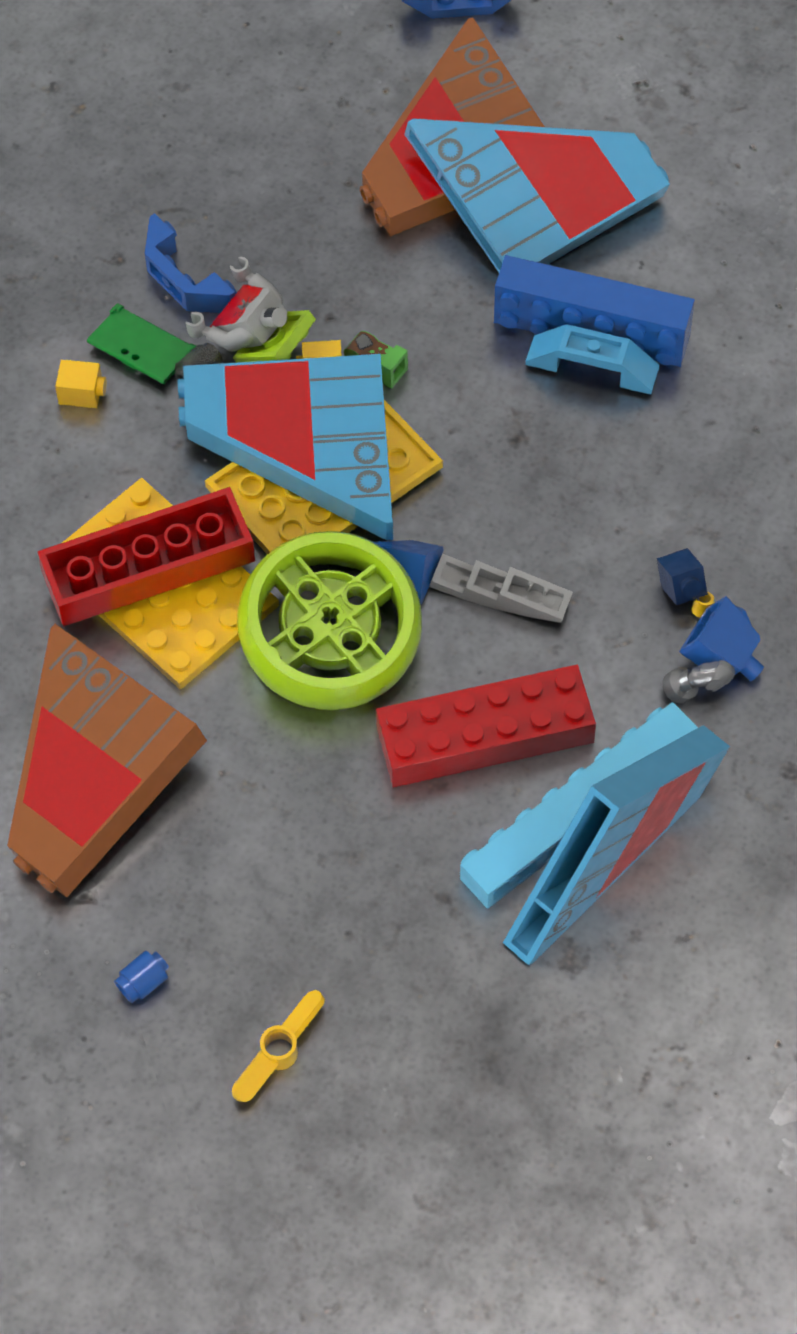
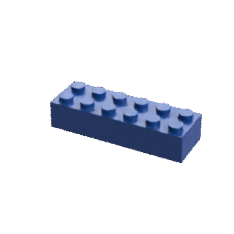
M505 255L495 284L494 323L501 324L506 328L530 331L536 335L566 324L630 339L658 363L681 367L690 339L695 299Z

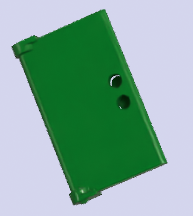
M119 303L110 310V315L87 339V343L162 384H165L185 361L189 362L198 351V346L192 343L188 344L131 313Z

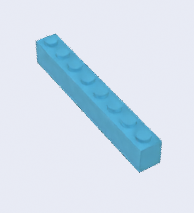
M674 702L664 709L661 707L657 708L648 716L646 723L638 729L636 727L629 729L616 746L612 749L610 747L603 749L596 756L594 762L586 769L583 767L577 769L569 777L565 785L559 789L555 787L548 791L539 805L533 809L527 808L517 816L513 825L506 830L502 828L496 831L488 840V844L479 851L477 849L470 851L461 861L460 880L487 909L549 862L592 785L698 727Z

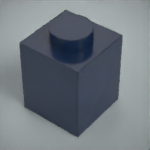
M688 548L657 558L661 587L676 605L708 595L703 565Z

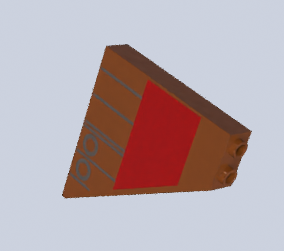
M473 17L467 19L362 171L363 186H360L362 199L366 204H371L378 225L380 227L384 226L390 237L456 210L404 135L407 123L412 119L545 127Z
M57 624L50 628L7 846L16 856L13 863L27 875L31 871L38 875L36 880L50 893H53L56 889L65 897H68L205 744L207 739L196 723Z

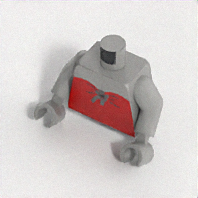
M238 257L239 263L243 267L242 269L237 270L231 265L230 269L236 281H248V285H243L209 327L205 325L204 316L201 313L192 312L191 319L194 324L185 322L190 337L200 338L206 336L207 341L227 351H237L242 348L261 346L269 339L277 327L285 325L287 310L282 305V296L271 282L259 273H252L249 262L245 257Z

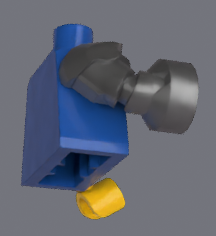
M707 592L708 595L693 601L691 611L700 619L679 652L698 666L693 667L692 670L686 667H677L665 675L663 678V690L671 701L684 703L695 697L699 687L706 686L707 690L717 691L728 684L738 672H741L749 681L754 680L762 672L764 666L752 656L753 651L760 642V635L752 627L747 612L743 608L735 606L727 596L714 602V596Z

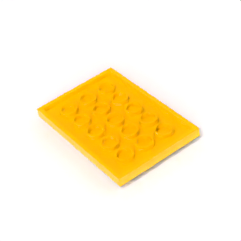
M384 400L391 503H393L442 469L443 460ZM231 462L205 480V486L210 493L227 487L231 488L251 537L266 554L298 536L323 531L350 533L358 527L352 522L234 462Z
M141 477L63 542L173 505ZM240 566L99 614V616L181 690L240 640L237 627L238 606L250 573ZM271 592L263 605L261 621L279 606V599Z

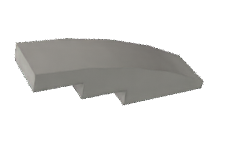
M443 553L429 586L455 597L493 609L560 623L563 620L573 593L570 590L512 567L509 568L507 573L477 560L473 566Z

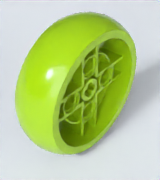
M323 531L295 537L273 549L258 563L250 574L240 597L237 627L240 643L247 661L259 679L272 691L286 700L304 707L319 710H341L357 707L378 698L400 680L412 663L418 650L422 633V612L413 581L393 555L376 543L361 536L345 532ZM320 564L339 565L352 569L355 568L362 572L356 577L334 570L314 573L309 566ZM276 587L285 597L279 611L280 634L267 643L261 624L262 608L269 593ZM304 591H311L316 594V597L312 600H306L300 594ZM352 596H359L365 602L360 605H354L348 599ZM391 599L398 616V631L393 646L385 655L376 645L381 628L379 607ZM328 617L329 620L335 618L336 624L332 625L330 621L325 624L324 618ZM299 636H307L312 642L307 645H300L295 642V639ZM347 641H354L360 647L356 650H348L343 644ZM303 664L312 668L329 671L346 668L352 676L322 678L305 674L297 669Z

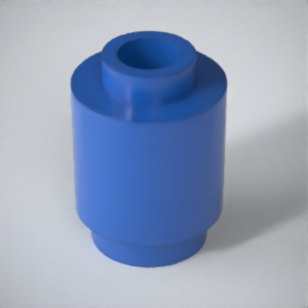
M145 950L119 972L120 976L114 980V983L123 996L133 1003L137 999H144L168 979L165 971L169 966L156 951L151 955Z

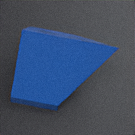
M414 540L374 542L393 555L404 567L414 583L420 605H422L444 551L443 546Z

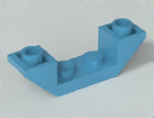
M568 324L534 335L525 364L557 372L561 359L608 369L621 373V388L646 394H652L660 366L630 339Z

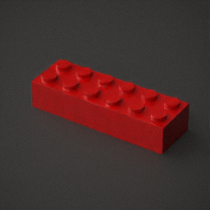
M230 487L37 551L42 574L63 627L255 562L253 539Z
M578 664L376 708V727L393 788L592 744L595 740L596 722Z

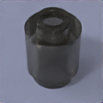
M210 343L197 345L175 364V377L177 381L178 379H184L183 366L221 364L223 362L222 356L218 349Z

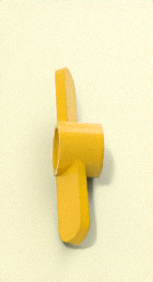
M313 990L308 992L282 1025H275L264 1031L260 1039L261 1050L232 1087V1095L237 1101H250L274 1070H284L295 1063L298 1056L297 1039L325 1003V998L320 991ZM278 1039L286 1040L292 1045L291 1050L282 1056L271 1055L266 1051V1048L272 1041Z

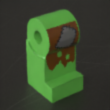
M360 331L343 352L344 356L380 354L382 382L391 389L408 370V350L398 345L392 348L366 331Z

